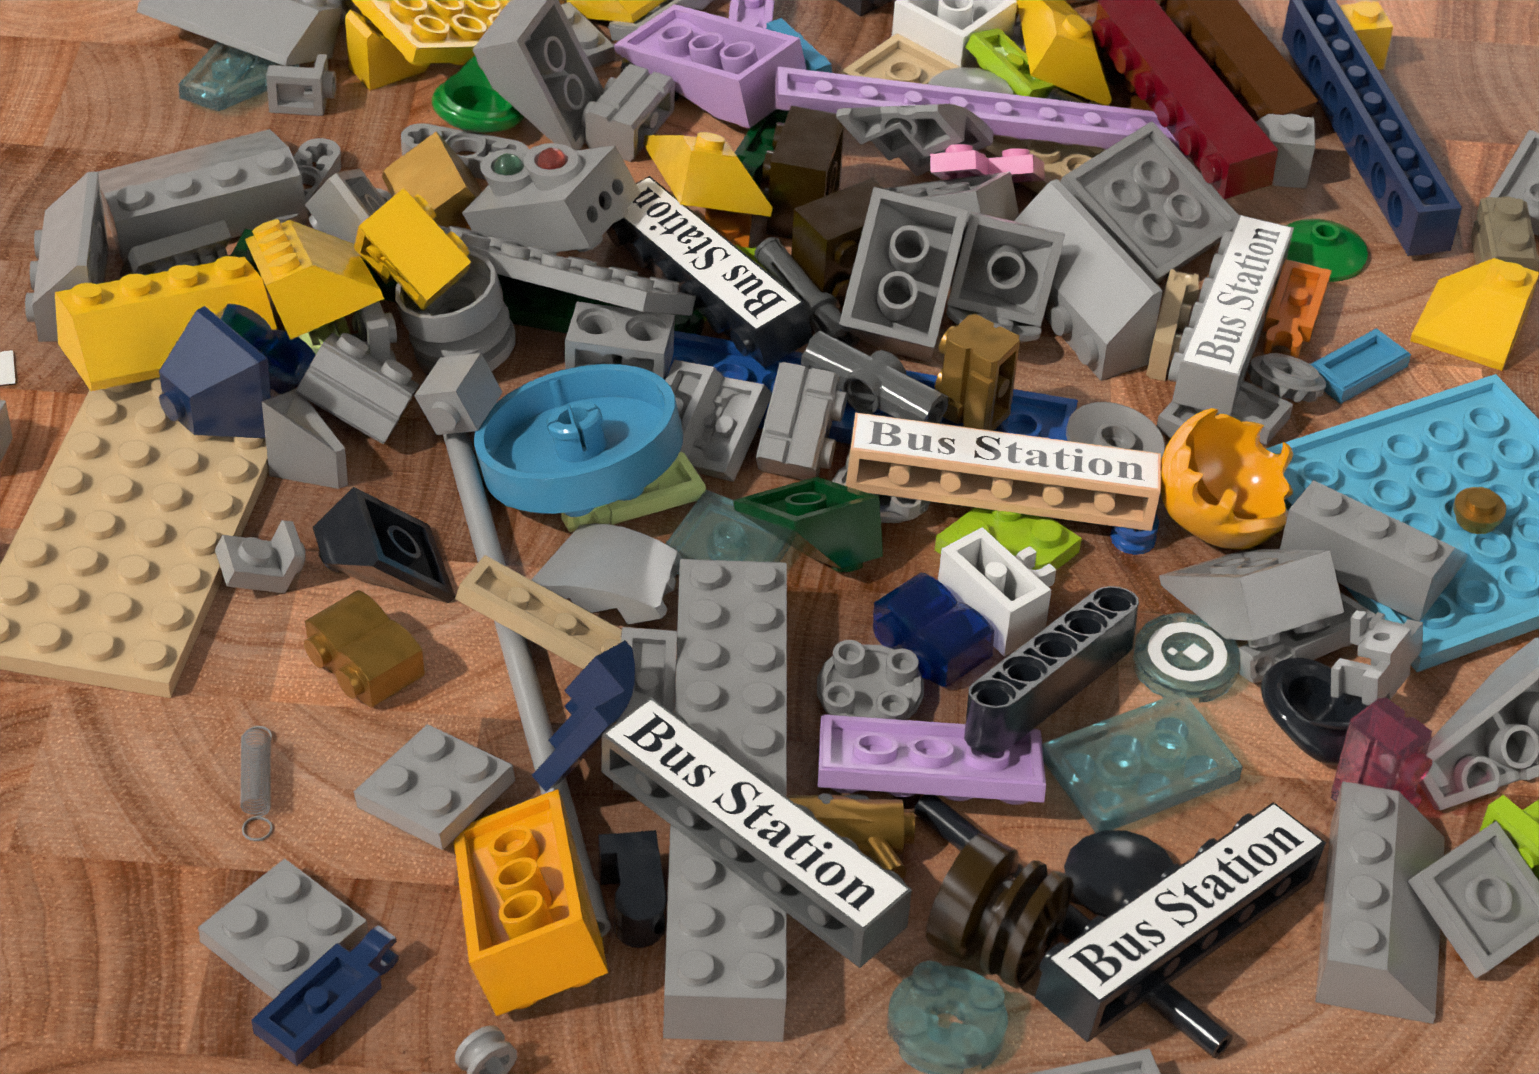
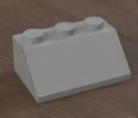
M87 172L45 210L43 229L35 230L34 249L38 261L30 262V284L34 292L26 293L25 311L27 321L35 322L38 342L58 341L55 292L72 289L75 285L81 283H105L109 245L98 172Z
M874 187L838 327L881 350L930 362L969 210Z
M1314 480L1289 509L1280 550H1330L1338 583L1419 622L1465 563L1467 554Z

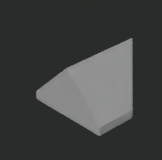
M296 389L262 401L270 477L337 489L348 485L345 448L307 399L295 393Z

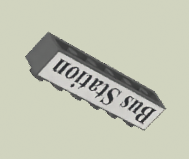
M650 697L602 734V773L859 968L907 928L912 889L905 884L899 875L891 870L883 869L864 855L853 841L837 835L818 821L808 808L795 804L773 788L766 777L759 773H753L730 756L729 752L721 744L714 741L711 742L689 726L679 713L669 711Z

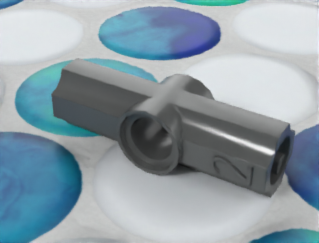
M819 331L809 340L808 346L802 354L801 366H805L808 369L815 368L834 372L839 375L840 389L847 392V403L859 413L872 414L877 409H880L895 418L940 424L944 413L947 411L949 397L907 376L903 364L890 352L881 350L869 356Z

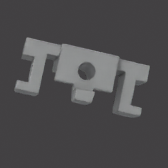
M1356 611L1351 617L1350 643L1358 645V656L1371 659V665L1339 658L1331 668V696L1339 698L1342 693L1362 697V704L1378 707L1383 699L1390 701L1410 675V665L1422 651L1423 622L1407 619L1404 624L1385 620V614L1377 612L1369 622V629H1367V612Z

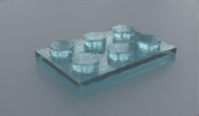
M1183 691L1050 740L1042 745L1045 765L1096 833L1103 830L1117 829L1240 780L1243 767Z

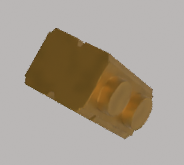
M977 314L968 315L956 327L951 326L947 329L939 344V352L944 355L943 368L935 381V390L949 397L948 408L943 415L944 418L956 424L963 423V427L994 431L1010 415L1020 345L1019 335L1001 326L995 328L993 322Z

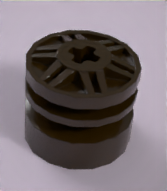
M977 834L956 857L941 884L927 921L926 939L928 944L961 961L970 959L983 945L980 960L982 971L988 975H994L1001 970V977L1004 983L1016 989L1022 988L1034 976L1043 957L1058 940L1072 898L1073 879L1061 871H1053L1047 876V866L1040 861H1031L1017 876L1020 860L1018 850L986 834Z

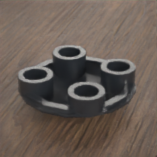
M1103 830L1085 836L1070 849L1064 864V872L1072 877L1074 883L1071 902L1083 905L1096 915L1107 917L1120 908L1123 901L1133 891L1137 889L1145 891L1158 882L1165 870L1174 863L1165 849L1148 837L1126 830Z

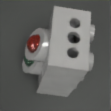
M548 143L535 146L526 153L519 150L506 149L492 152L484 157L480 163V170L489 185L462 214L470 228L478 232V236L505 238L516 241L517 246L526 248L534 246L556 251L557 253L568 250L586 252L602 242V235L613 223L621 220L628 213V206L641 192L615 145L574 151V149L566 145Z

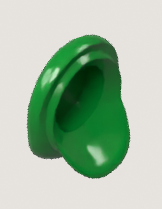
M475 55L455 75L440 84L432 95V107L435 113L448 124L464 131L477 133L504 131L514 127L525 118L492 88L484 71L478 65Z

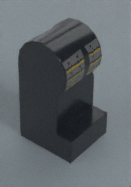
M656 830L599 835L598 868L601 885L617 884L614 901V931L616 936L623 944L630 947L644 948L652 946L661 939L665 927L664 910L666 895Z

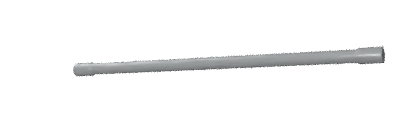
M469 433L443 434L477 561L479 562L486 555L506 566ZM494 621L533 766L536 771L555 750L548 741L554 733L527 638ZM565 778L547 792L539 785L541 795L559 789L563 798L602 937L608 933L611 924L600 885L593 875L567 779Z

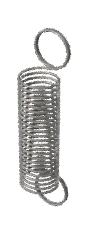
M264 726L251 727L241 736L240 807L248 814L264 813L247 819L242 826L243 835L251 841H262L268 838L273 829L271 822L261 817L266 815L271 808L270 746L272 734ZM254 729H264V730H266V731L270 734V737H269V735H268L267 733H265V732H263V731H261V730H254ZM248 811H262V812L251 813V812H248ZM257 819L268 822L271 828L266 836L251 838L244 832L245 825L249 821Z

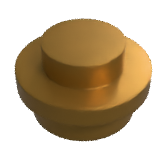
M1471 487L1460 491L1456 495L1453 510L1456 515V521L1461 528L1474 534H1487L1504 520L1506 504L1498 494L1490 489Z

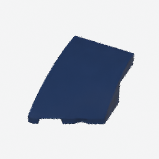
M626 640L595 656L564 690L571 698L564 706L571 716L548 740L555 750L532 774V777L545 792L563 781L602 738V734L617 721L627 708L635 684V662L633 648Z

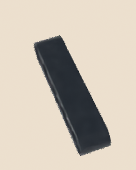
M1117 586L1101 587L1093 591L972 683L968 691L964 733L966 743L973 749L985 753H998L1009 749L1130 653L1134 645L1139 598L1136 594L1128 589Z

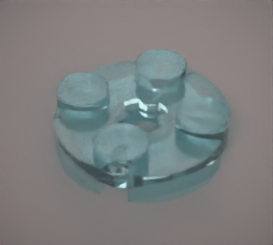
M935 961L922 962L914 968L911 976L899 983L891 996L887 1016L889 1037L891 1038L892 1035L893 1040L899 1046V1055L904 1061L923 1073L963 1074L964 1069L975 1067L982 1063L981 1069H983L997 1058L1005 1042L1008 1014L1004 1005L1005 994L1003 988L995 981L985 979L968 969L943 966ZM951 1014L961 1020L963 1024L953 1022L949 1029L938 1026L939 1017L936 1015Z

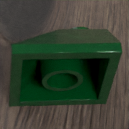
M813 477L733 500L736 512L808 557L832 565L834 571H856L863 567V562L883 557L879 496L823 478Z

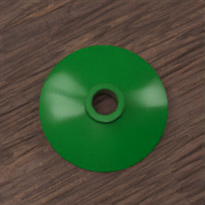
M1302 219L1286 225L1294 228L1287 260L1331 270L1329 282L1350 279L1359 274L1365 267L1368 257L1367 246L1363 239L1347 226L1325 219Z

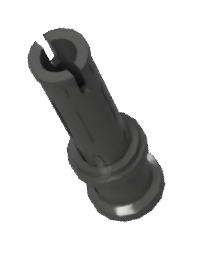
M770 237L761 242L755 250V259L762 264L770 275L805 303L811 331L815 334L821 331L854 348L860 338L838 327L842 312L839 310L840 304L835 296L826 292L822 293L805 273L804 269L800 267L786 250L780 239Z

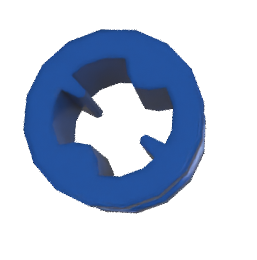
M1155 514L1152 531H1140L1138 529L1133 531L1134 529L1113 526L1110 535L1113 545L1122 552L1133 555L1151 551L1156 543V534L1160 523L1158 516Z

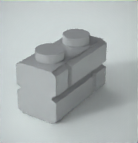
M629 64L617 78H609L605 84L603 95L596 102L590 101L583 111L582 126L585 127V143L588 148L615 145L622 159L631 162L643 149L644 136L654 135L673 113L675 82L673 78L657 72L650 74L648 69Z
M331 333L321 345L295 393L384 444L395 429L420 384L411 380L413 374L404 365L390 359L383 363L367 354L368 346L355 336L342 333L339 337Z
M786 362L779 364L756 455L758 469L763 472L782 476L788 475L801 480L819 477L821 468L830 469L836 444L835 439L828 438L832 421H842L847 402V392L840 391L839 375L834 372L815 368L808 369L805 366Z

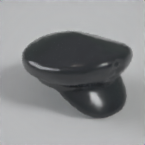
M1288 658L1277 662L1266 671L1261 683L1263 702L1272 719L1304 753L1328 765H1347L1361 758L1371 744L1373 726L1382 722L1389 712L1388 706L1383 702L1378 707L1362 704V697L1342 693L1339 698L1332 697L1331 668L1307 658Z

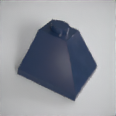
M204 306L196 310L159 370L162 394L159 395L160 405L170 420H178L194 435L265 438L262 401L271 398L267 357Z

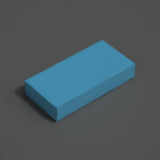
M1376 328L1310 365L1325 379L1326 387L1324 392L1342 404L1407 368L1411 354Z

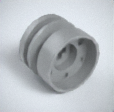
M470 251V254L467 256L471 261L468 272L424 311L399 284L396 285V304L402 321L409 331V340L414 348L417 363L427 375H429L441 357L481 353L488 367L493 371L509 357L515 346V329L510 320L508 307L503 302V291L496 269L488 258L476 252Z

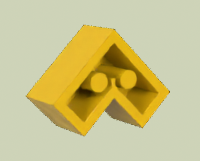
M402 188L358 226L354 249L386 285L394 279L424 311L468 272L471 261L467 256L470 254V251L454 232L450 231L446 234L433 220L436 218V213L422 196L416 194L412 197L405 188Z

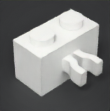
M982 527L942 548L936 593L1003 656H1006L1046 628L1051 589L1049 587L1054 584L1056 569L1051 564H1047L1039 570H1032L1031 568L1035 566L1037 552L1031 546L1021 550L1014 556Z

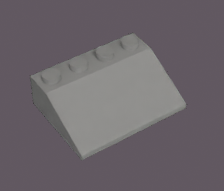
M270 129L98 172L104 214L123 264L132 247L221 220H225L230 235L234 238L241 236L245 229L253 230L265 222L274 220V218L300 213L301 220L308 219L301 173L289 147Z

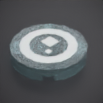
M1188 613L1167 614L1147 622L1137 634L1133 651L1134 669L1138 679L1148 689L1170 701L1185 703V698H1199V703L1208 702L1227 693L1236 681L1240 665V652L1235 640L1225 639L1199 616Z

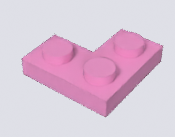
M955 144L946 148L945 153L930 154L931 173L942 180L1011 171L1013 183L1045 181L1044 162L1030 154L1028 149H1007L1002 151V157L987 158L984 153L973 150L972 145Z

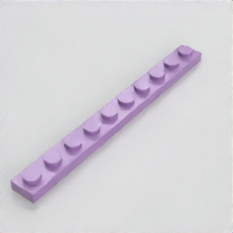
M778 67L775 80L776 109L789 111L791 106L837 113V109L947 103L964 107L977 115L993 130V135L1010 136L1019 140L1052 141L1063 145L1094 146L1108 149L1153 121L1185 157L1190 158L1189 155H1185L1181 151L1179 143L1169 130L1161 126L1154 111Z

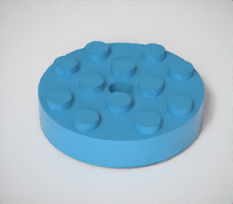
M595 364L569 368L542 376L504 396L495 403L479 430L475 431L474 447L486 487L505 506L527 512L565 513L570 517H580L590 513L596 507L618 500H632L640 496L644 491V487L661 476L675 461L681 451L684 435L674 393L670 385L662 377L649 370L635 366Z

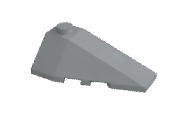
M1534 638L1496 668L1408 763L1435 810H1443L1490 794L1501 786L1519 780H1530L1539 777V638Z

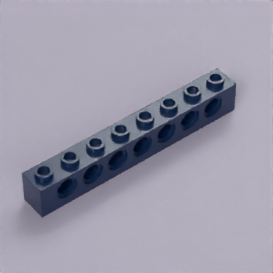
M1289 0L1282 40L1407 256L1451 251L1462 207L1336 0Z

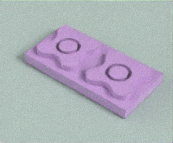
M824 715L821 716L818 787L831 788L840 793H854L860 790L882 791L898 797H910L915 794L941 795L955 801H965L972 798L998 799L1013 805L1025 804L1028 801L1044 802L1046 779L1041 730L1033 729L1012 747L1003 752L985 753L973 749L964 740L965 724Z

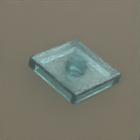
M708 490L704 491L665 543L677 550L683 559L780 562L791 546L736 512L732 499Z

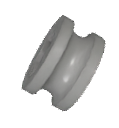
M492 1025L482 1027L471 1033L460 1044L455 1054L456 1064L463 1071H467V1074H507L517 1059V1050L510 1042L505 1041V1035L497 1026Z

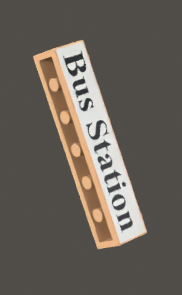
M855 412L846 486L872 494L1152 531L1161 491V453Z

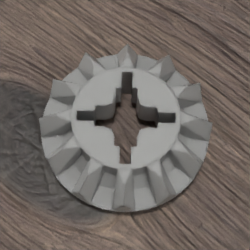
M1270 353L1254 357L1247 371L1251 375L1250 380L1255 385L1261 386L1263 390L1276 394L1280 398H1289L1294 402H1300L1301 400L1306 402L1316 401L1318 397L1323 396L1326 387L1325 379L1312 365L1284 354Z

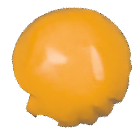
M1210 408L1188 419L1170 439L1161 461L1160 492L1162 501L1171 518L1197 538L1222 548H1251L1267 541L1286 525L1288 510L1284 500L1293 494V489L1285 479L1284 473L1292 460L1293 451L1285 442H1283L1280 454L1268 451L1260 442V433L1264 425L1249 421L1241 422L1227 414L1215 416L1219 409Z

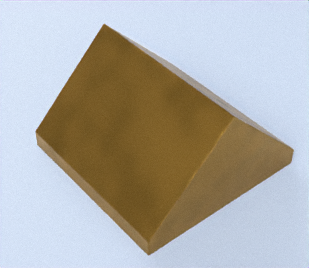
M434 132L383 170L382 179L392 197L402 188H405L412 197L419 194L429 203L436 213V218L433 220L437 225L447 228L455 226L472 230L462 212L482 193V190L468 166L437 132Z

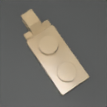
M1175 269L1170 270L1146 374L1148 378L1162 381L1166 379L1169 362H1172L1174 353L1179 351L1182 335L1176 334V331H1184L1188 325L1191 307L1197 300L1199 291L1198 274L1194 273L1192 275L1177 272Z

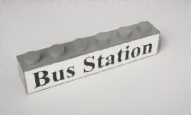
M1239 215L1233 231L1224 230L1218 253H1215L1212 260L1209 277L1204 279L1199 302L1196 301L1194 304L1189 327H1185L1179 351L1174 353L1168 381L1176 382L1172 402L1202 410L1210 408L1219 409L1218 414L1231 416L1262 332L1266 314L1285 259L1288 257L1293 227Z

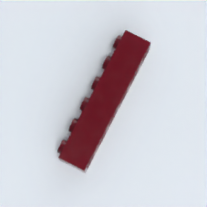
M1155 0L1098 1L1096 21L1092 24V33L1096 44L1099 47H1103L1114 61L1116 69L1123 73L1134 86L1138 97L1141 100H1145L1154 111L1161 126L1169 130L1179 143L1181 151L1185 155H1189L1197 165L1204 180L1212 184L1223 199L1272 185L1278 149Z

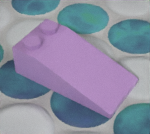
M676 4L614 44L615 52L634 65L648 69L650 74L657 72L672 77L675 82V91L718 119L751 128L776 110L775 80L778 67L807 70L800 38Z

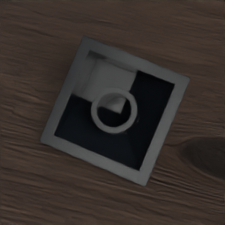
M355 487L343 496L312 527L319 547V557L324 565L335 573L343 572L365 583L449 603L456 597L430 525Z

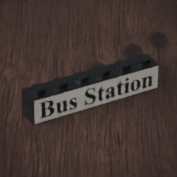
M651 176L636 183L641 193L628 206V213L621 220L613 223L606 231L616 247L623 246L631 253L638 266L649 268L657 278L678 282V292L696 296L693 311L698 310L706 317L709 325L716 333L720 334L723 332L743 356L750 355L765 369L809 343L813 335L805 303L690 208L686 205H680L676 197Z
M1274 802L1254 816L1251 813L1244 815L1228 834L1219 840L1211 838L1206 841L1197 851L1196 855L1184 864L1175 863L1171 865L1161 875L1158 882L1145 891L1141 889L1133 891L1116 911L1105 918L1102 915L1095 917L1084 928L1081 935L1066 945L1062 942L1054 945L1040 963L1039 969L1042 975L1035 998L1088 1043L1159 992L1163 987L1170 984L1310 883L1326 842Z

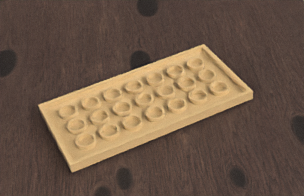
M160 377L96 391L89 390L0 564V669L171 698L223 579L215 548L222 535L241 537L268 476L266 438L192 434L178 420L172 421L164 413L159 402V395L162 394ZM270 389L271 398L288 392Z

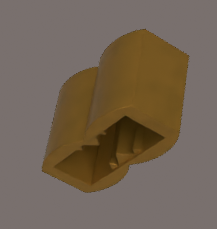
M360 590L353 592L305 620L307 639L304 640V648L308 657L318 668L325 666L331 673L335 674L339 686L351 699L357 697L367 706L374 707L425 676L423 650L418 642L403 626L390 620L383 609L369 595Z

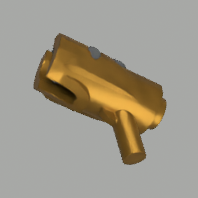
M826 793L820 795H788V799L795 804L808 808L818 821L837 835L853 841L864 855L871 857L883 869L891 870L902 879L904 878L907 870L897 855L903 854L904 845L914 844L915 817L913 810H904L903 800L869 799L864 794L846 796Z

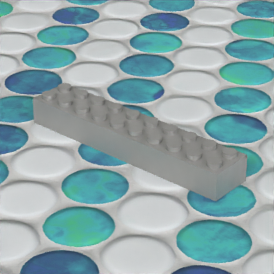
M680 559L674 711L679 713L689 726L708 740L721 744L731 757L750 771L766 777L773 788L786 797L787 563ZM670 824L663 1038L783 1042L786 1010V912Z

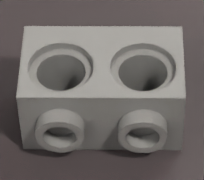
M577 302L565 338V369L595 364H621L649 370L665 380L674 353L675 315Z

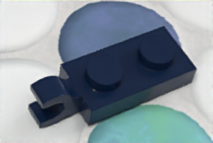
M378 925L370 930L351 952L336 943L251 1019L253 1033L294 1065L298 1066L382 989L381 976L390 971L399 960L398 955L389 949L397 942L396 937Z

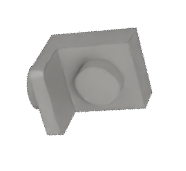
M318 54L314 68L269 65L266 80L269 113L323 116L327 98L334 99L336 92L335 71H328L327 55Z
M282 520L271 541L260 540L254 537L244 538L222 535L215 548L222 574L228 587L286 593L295 574L302 570L305 562V547L300 542L292 521Z

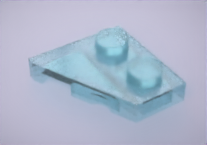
M217 41L178 84L179 98L206 108L222 111L266 92V74L269 65H283ZM299 64L290 65V66H291V67H299Z

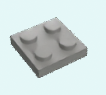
M427 724L354 791L357 808L443 850L515 782L512 764Z
M1497 821L1408 880V883L1475 979L1539 936V880Z
M285 858L198 927L199 938L202 944L273 1000L336 943L349 951L368 933L366 919Z

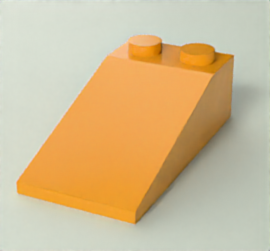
M559 789L476 820L454 839L469 964L496 1017L515 1009L530 1007L540 999L571 987L584 986L594 978L608 973L601 934Z

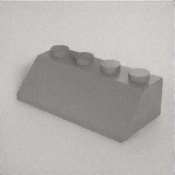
M141 0L138 3L137 12L283 66L316 61L318 54L327 55L328 59L332 58L343 7L326 2L327 0Z
M1058 179L1050 181L1014 220L1015 222L1065 233L1043 317L1050 323L1053 331L1058 336H1061L1076 352L1080 362L1087 365L1100 381L1148 365L1162 290Z
M1342 781L1330 825L1315 1002L1433 1024L1436 1015L1440 927L1408 883V880L1444 856L1445 837L1399 791Z

